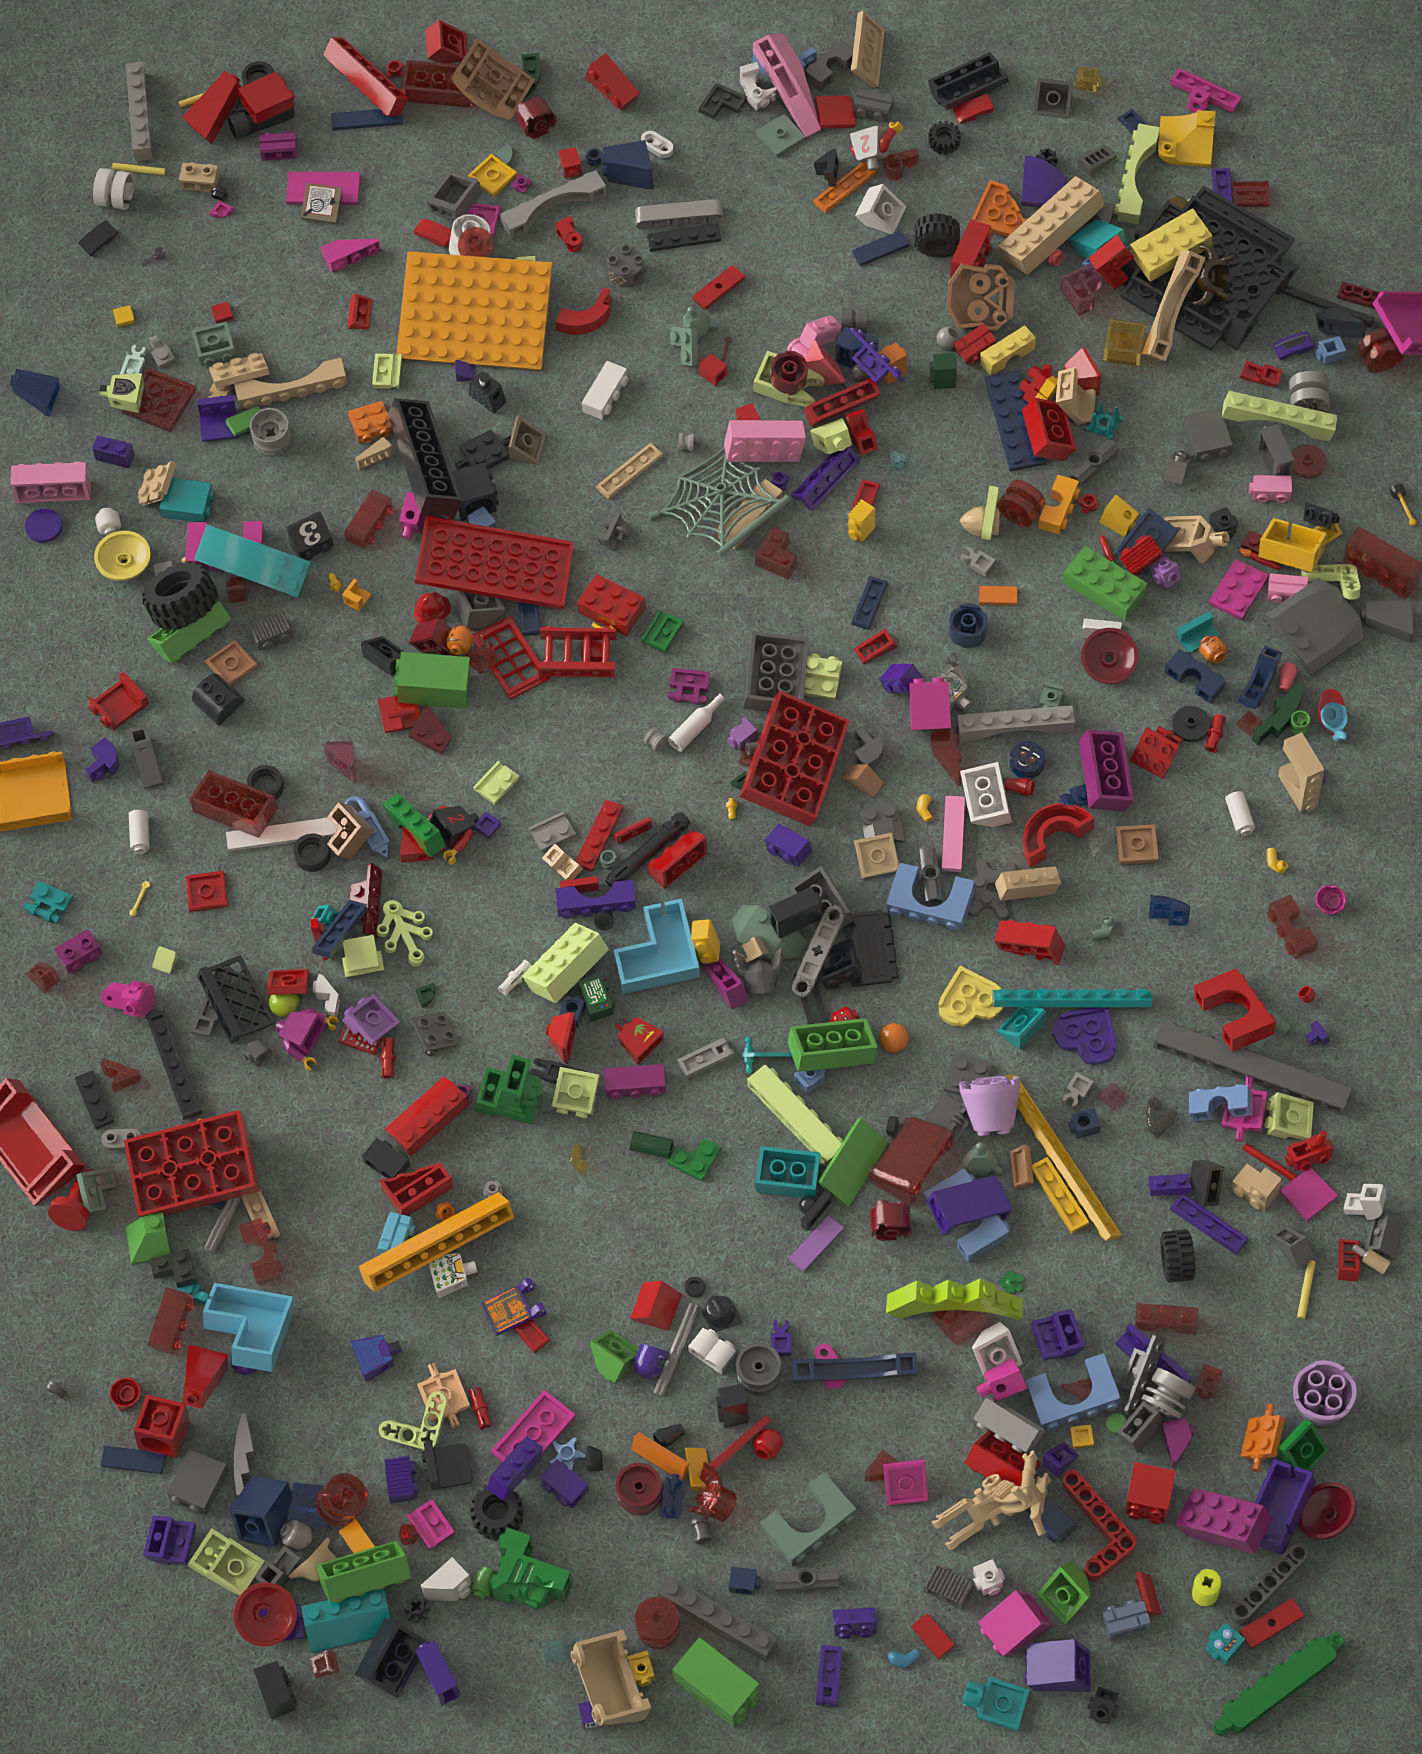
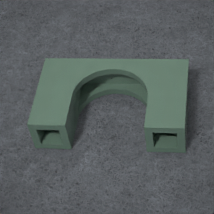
M825 1472L808 1484V1491L819 1502L826 1513L823 1524L817 1530L809 1533L798 1532L792 1529L776 1510L760 1522L761 1531L791 1566L795 1563H802L807 1558L806 1554L811 1550L817 1551L822 1547L823 1541L829 1537L831 1539L839 1533L841 1526L844 1524L846 1526L850 1525L856 1518V1508Z

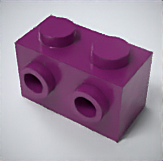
M88 929L54 948L58 959L68 974L72 971H79L84 964L89 961H96L102 954L100 946Z

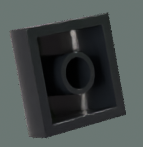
M219 674L207 676L198 684L192 694L193 703L218 726L245 701V698Z

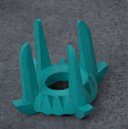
M1100 401L1099 406L1096 407L1097 414L1094 413L1092 415L1090 425L1085 427L1087 431H1094L1100 436H1107L1110 440L1113 439L1112 434L1117 430L1118 423L1123 421L1124 418L1123 415L1119 416L1118 407H1115L1114 415L1109 413V411L1103 412V401ZM1104 419L1108 420L1106 427L1101 426L1099 422Z

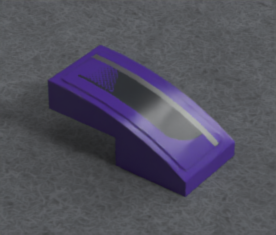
M1308 331L1296 333L1272 343L1279 360L1286 359L1295 353H1298V355L1303 354L1315 347Z

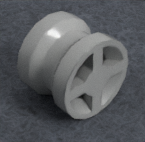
M679 433L678 451L688 450L689 452H694L695 434L685 435L684 433Z
M653 727L644 737V742L647 745H652V749L658 751L667 742L668 736L661 734L659 729Z

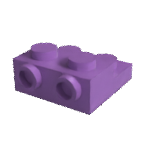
M375 994L368 998L366 996L363 997L355 1008L353 1006L349 1007L344 1012L345 1017L342 1020L355 1035L360 1033L371 1045L400 1023Z

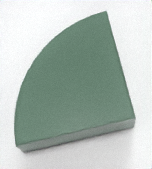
M507 143L495 153V156L508 166L512 161L513 155L512 149Z

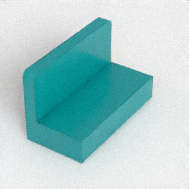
M1208 611L1179 627L1176 637L1187 652L1192 653L1199 649L1204 637L1213 635L1220 637V633L1213 626V615Z

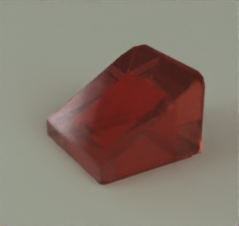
M325 1651L311 1658L316 1679L340 1672L335 1652Z

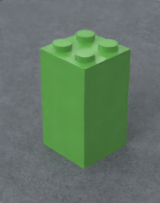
M401 652L400 659L396 660L397 672L394 679V696H398V703L466 708L470 657Z
M700 1637L673 1668L674 1682L733 1728L737 1723L739 1725L743 1723L747 1717L746 1712L750 1707L755 1708L761 1699L759 1697V1683Z

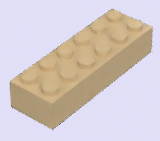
M1075 176L998 245L1003 259L1028 275L1105 206L1100 191Z

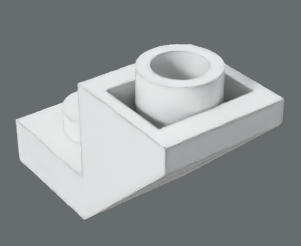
M318 974L317 981L313 983V993L316 994L318 1000H326L325 1012L328 1013V1017H337L340 1005L339 995L322 974Z

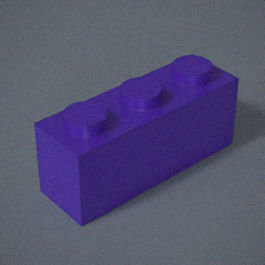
M526 1436L490 1475L487 1490L504 1501L540 1462L543 1446Z

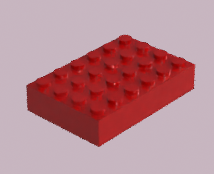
M779 691L772 701L739 797L810 827L817 819L850 720Z
M240 1110L124 1140L139 1217L160 1212L167 1216L260 1192L246 1119Z

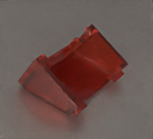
M914 1116L905 1118L901 1125L902 1129L879 1163L877 1165L874 1164L869 1171L870 1183L900 1201L908 1202L910 1207L916 1200L913 1195L918 1190L920 1191L923 1181L940 1156H944L945 1150L949 1151L954 1144L953 1131Z

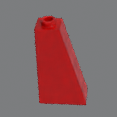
M224 71L182 116L185 122L210 144L215 141L239 96L238 88L242 86L238 83L240 79L234 73L230 75Z
M194 1345L188 1346L182 1404L199 1409L204 1407L226 1373L228 1354Z

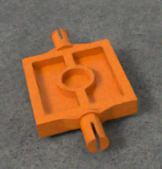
M1273 1404L1266 1405L1265 1415L1249 1418L1240 1457L1254 1459L1251 1468L1254 1472H1260L1263 1460L1277 1456L1285 1418L1281 1415L1273 1416L1275 1409Z

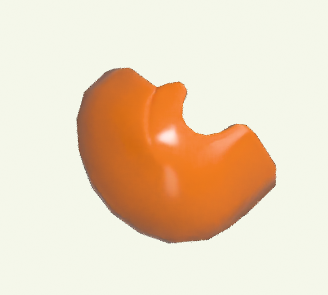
M891 1023L881 1030L879 1041L884 1050L890 1053H897L906 1048L910 1037L907 1029L901 1024Z

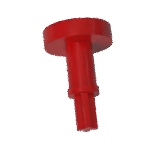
M84 1168L81 1173L89 1172L92 1170H87L86 1168ZM78 1181L72 1184L68 1197L55 1198L48 1209V1215L56 1225L72 1231L83 1229L89 1219V1211L82 1204L83 1200Z

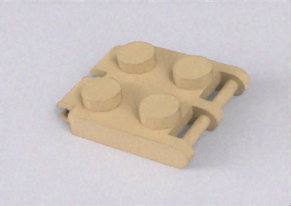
M174 461L169 462L168 465H159L156 469L150 468L144 474L142 487L138 492L139 504L145 506L152 502L163 500L164 495H167L176 467Z

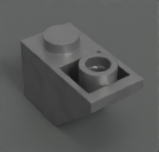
M1175 451L1169 458L1164 480L1182 485L1193 456H1190L1186 451Z

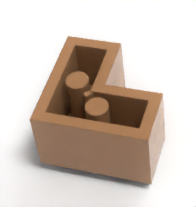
M338 802L327 816L338 828L327 843L328 846L338 856L352 859L374 829L353 806Z

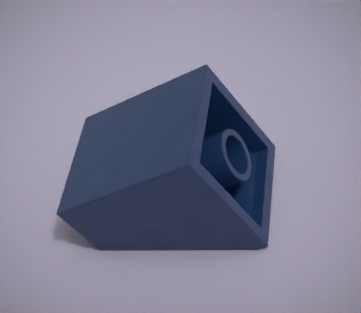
M646 140L603 147L604 155H601L603 176H607L608 182L654 189L652 166Z
M257 1476L251 1477L229 1509L239 1540L276 1546L293 1499L287 1481Z

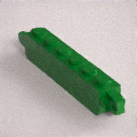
M1338 1632L1326 1638L1322 1635L1318 1639L1316 1637L1311 1639L1306 1644L1307 1647L1304 1650L1295 1651L1289 1657L1290 1660L1285 1664L1281 1662L1273 1668L1274 1672L1269 1676L1265 1674L1256 1681L1257 1685L1253 1688H1245L1239 1694L1241 1697L1237 1700H1229L1223 1706L1222 1717L1215 1722V1734L1222 1736L1231 1729L1242 1733L1334 1664L1336 1652L1345 1644V1640Z

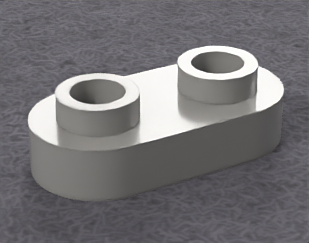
M111 1129L103 1133L101 1141L108 1150H125L124 1140L128 1139L129 1136L137 1137L141 1136V1134L136 1129ZM109 1137H115L112 1141L108 1140Z

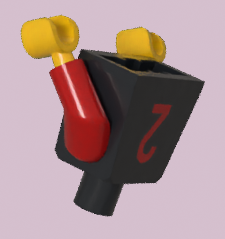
M440 806L433 810L427 818L440 831L444 843L449 848L453 847L452 850L444 852L445 860L452 856L448 861L450 865L456 862L455 855L457 852L460 853L473 837L475 823L479 820L476 813L468 815L461 806Z

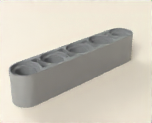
M718 199L640 206L635 209L636 227L642 230L641 228L653 229L659 228V226L675 227L680 224L685 226L695 225V223H713V221L722 222L724 220L723 203Z

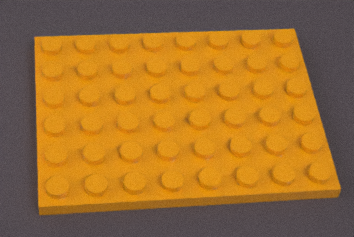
M408 251L396 356L402 354V360L455 364V360H461L477 366L542 371L552 262Z

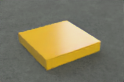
M490 154L467 176L476 178L480 182L481 189L494 198L516 178L518 173L496 156Z

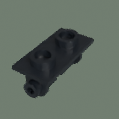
M1305 502L1304 521L1327 529H1331V524H1336L1340 521L1339 515L1333 513L1332 510Z

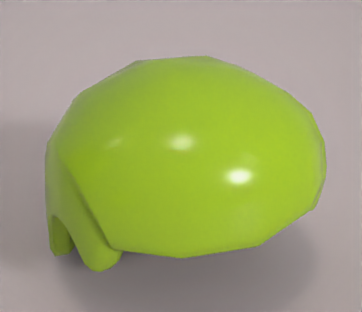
M297 994L271 995L269 999V1007L272 1013L278 1017H288L290 1013L297 1011V1007L300 1004Z

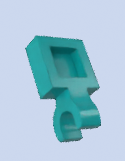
M196 1283L177 1288L174 1293L175 1298L190 1305H193L195 1301L206 1305L209 1299V1295L202 1292V1287Z

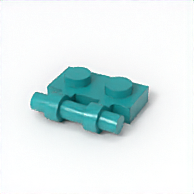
M38 881L29 896L35 902L33 904L25 902L23 909L29 911L31 915L43 917L45 921L59 923L61 916L56 915V912L65 913L73 900V895ZM42 904H43V905H45V906H47V907H50V909H49V910H44V909H42V908H40V907H41Z

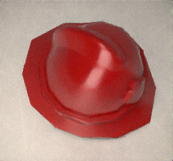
M437 592L421 595L416 602L414 610L416 621L423 623L439 618L444 620L450 613L451 605L448 598Z

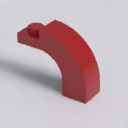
M603 287L596 303L588 310L573 311L562 307L555 321L556 331L571 335H581L600 328L611 315L612 297L610 289Z

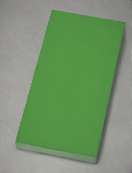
M858 1118L817 1183L831 1193L843 1206L849 1207L889 1142L862 1118Z

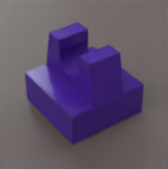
M1317 1020L1310 1025L1312 1031L1306 1035L1309 1044L1312 1046L1320 1041L1322 1045L1330 1042L1328 1034Z

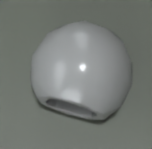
M944 327L937 333V343L945 350L953 349L954 343L959 340V334L952 327Z

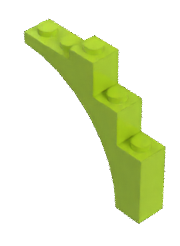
M978 1279L967 1285L946 1280L935 1286L915 1281L887 1294L886 1313L904 1319L912 1315L932 1311L969 1310L993 1313L1018 1320L1023 1316V1298L996 1289V1284L983 1279Z

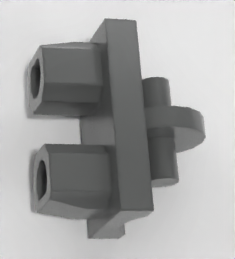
M615 513L614 517H607L604 526L608 530L607 532H600L597 537L600 544L607 545L609 550L612 551L616 550L618 543L622 539H628L631 534L627 529V523L621 518V513Z

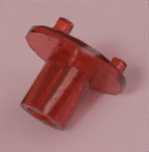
M472 227L465 230L460 235L457 244L459 253L462 256L489 258L494 247L493 238L490 233L480 227Z

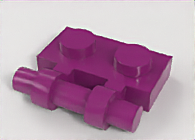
M672 668L670 688L677 690L676 692H669L668 699L675 700V702L689 701L692 704L706 703L707 696L700 695V691L708 692L710 672ZM683 690H692L693 694L683 693Z

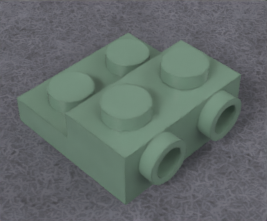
M227 322L191 330L201 366L210 367L217 362H229L236 358Z

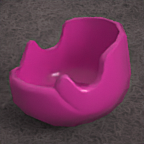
M1332 885L1321 887L1317 891L1315 898L1317 907L1328 915L1342 912L1347 902L1345 892L1338 886Z

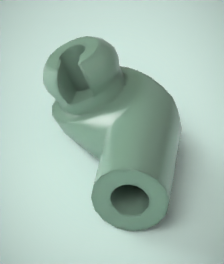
M1106 916L1103 919L1104 923L1101 929L1090 932L1093 941L1109 937L1112 934L1115 922L1111 916Z

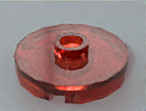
M1306 444L1298 446L1291 452L1295 460L1293 473L1298 477L1312 479L1323 473L1327 460L1320 448Z

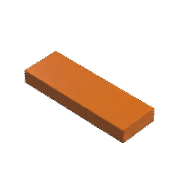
M640 1432L634 1436L632 1451L680 1481L686 1478L689 1467L687 1461Z

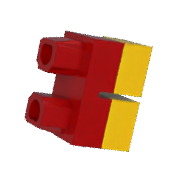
M1036 365L1031 367L1028 375L1034 380L1031 382L1026 378L1021 382L1019 388L1025 393L1022 398L1028 403L1034 397L1052 401L1055 396L1054 394L1057 393L1058 377L1055 378L1051 375L1048 368L1042 370Z

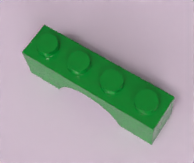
M396 793L382 803L388 818L398 828L404 826L414 837L419 847L430 857L446 846L440 831L399 793Z

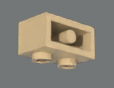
M193 162L182 163L179 177L181 190L211 192V188L218 186L220 176L218 166L196 164Z

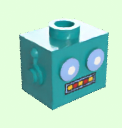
M1224 1623L1218 1631L1214 1629L1209 1635L1208 1640L1210 1641L1206 1644L1205 1650L1212 1655L1214 1660H1218L1226 1666L1243 1646L1245 1638L1238 1631Z

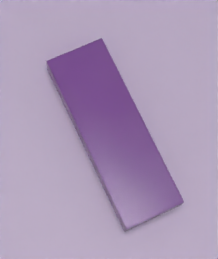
M828 1215L789 1257V1261L802 1272H805L841 1234L844 1227Z

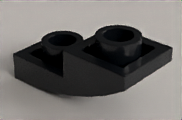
M105 220L87 233L78 244L90 256H93L119 232Z

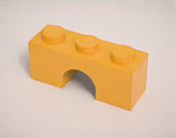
M1057 475L1051 489V499H1055L1061 504L1055 507L1044 506L1039 518V529L1060 535L1062 529H1066L1068 519L1066 518L1068 514H1072L1075 506L1073 501L1074 499L1078 500L1081 489H1078L1079 481Z

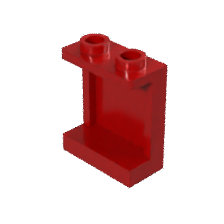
M124 671L118 675L119 682L96 699H93L91 696L88 698L90 704L88 708L92 714H98L104 727L107 728L109 726L113 731L149 705L147 696Z

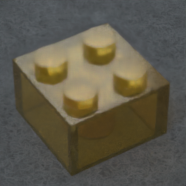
M1109 318L1103 361L1139 366L1146 324Z

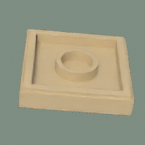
M892 833L854 840L862 879L897 872L899 862Z

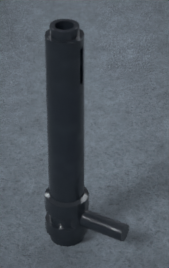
M682 812L675 813L671 820L666 821L658 832L607 875V879H605L607 885L611 888L613 882L625 881L672 839L675 840L681 831L684 832L688 829L690 824L688 817Z

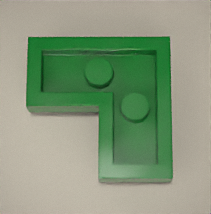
M703 1138L695 1154L676 1146L667 1161V1165L703 1181L721 1151V1146Z

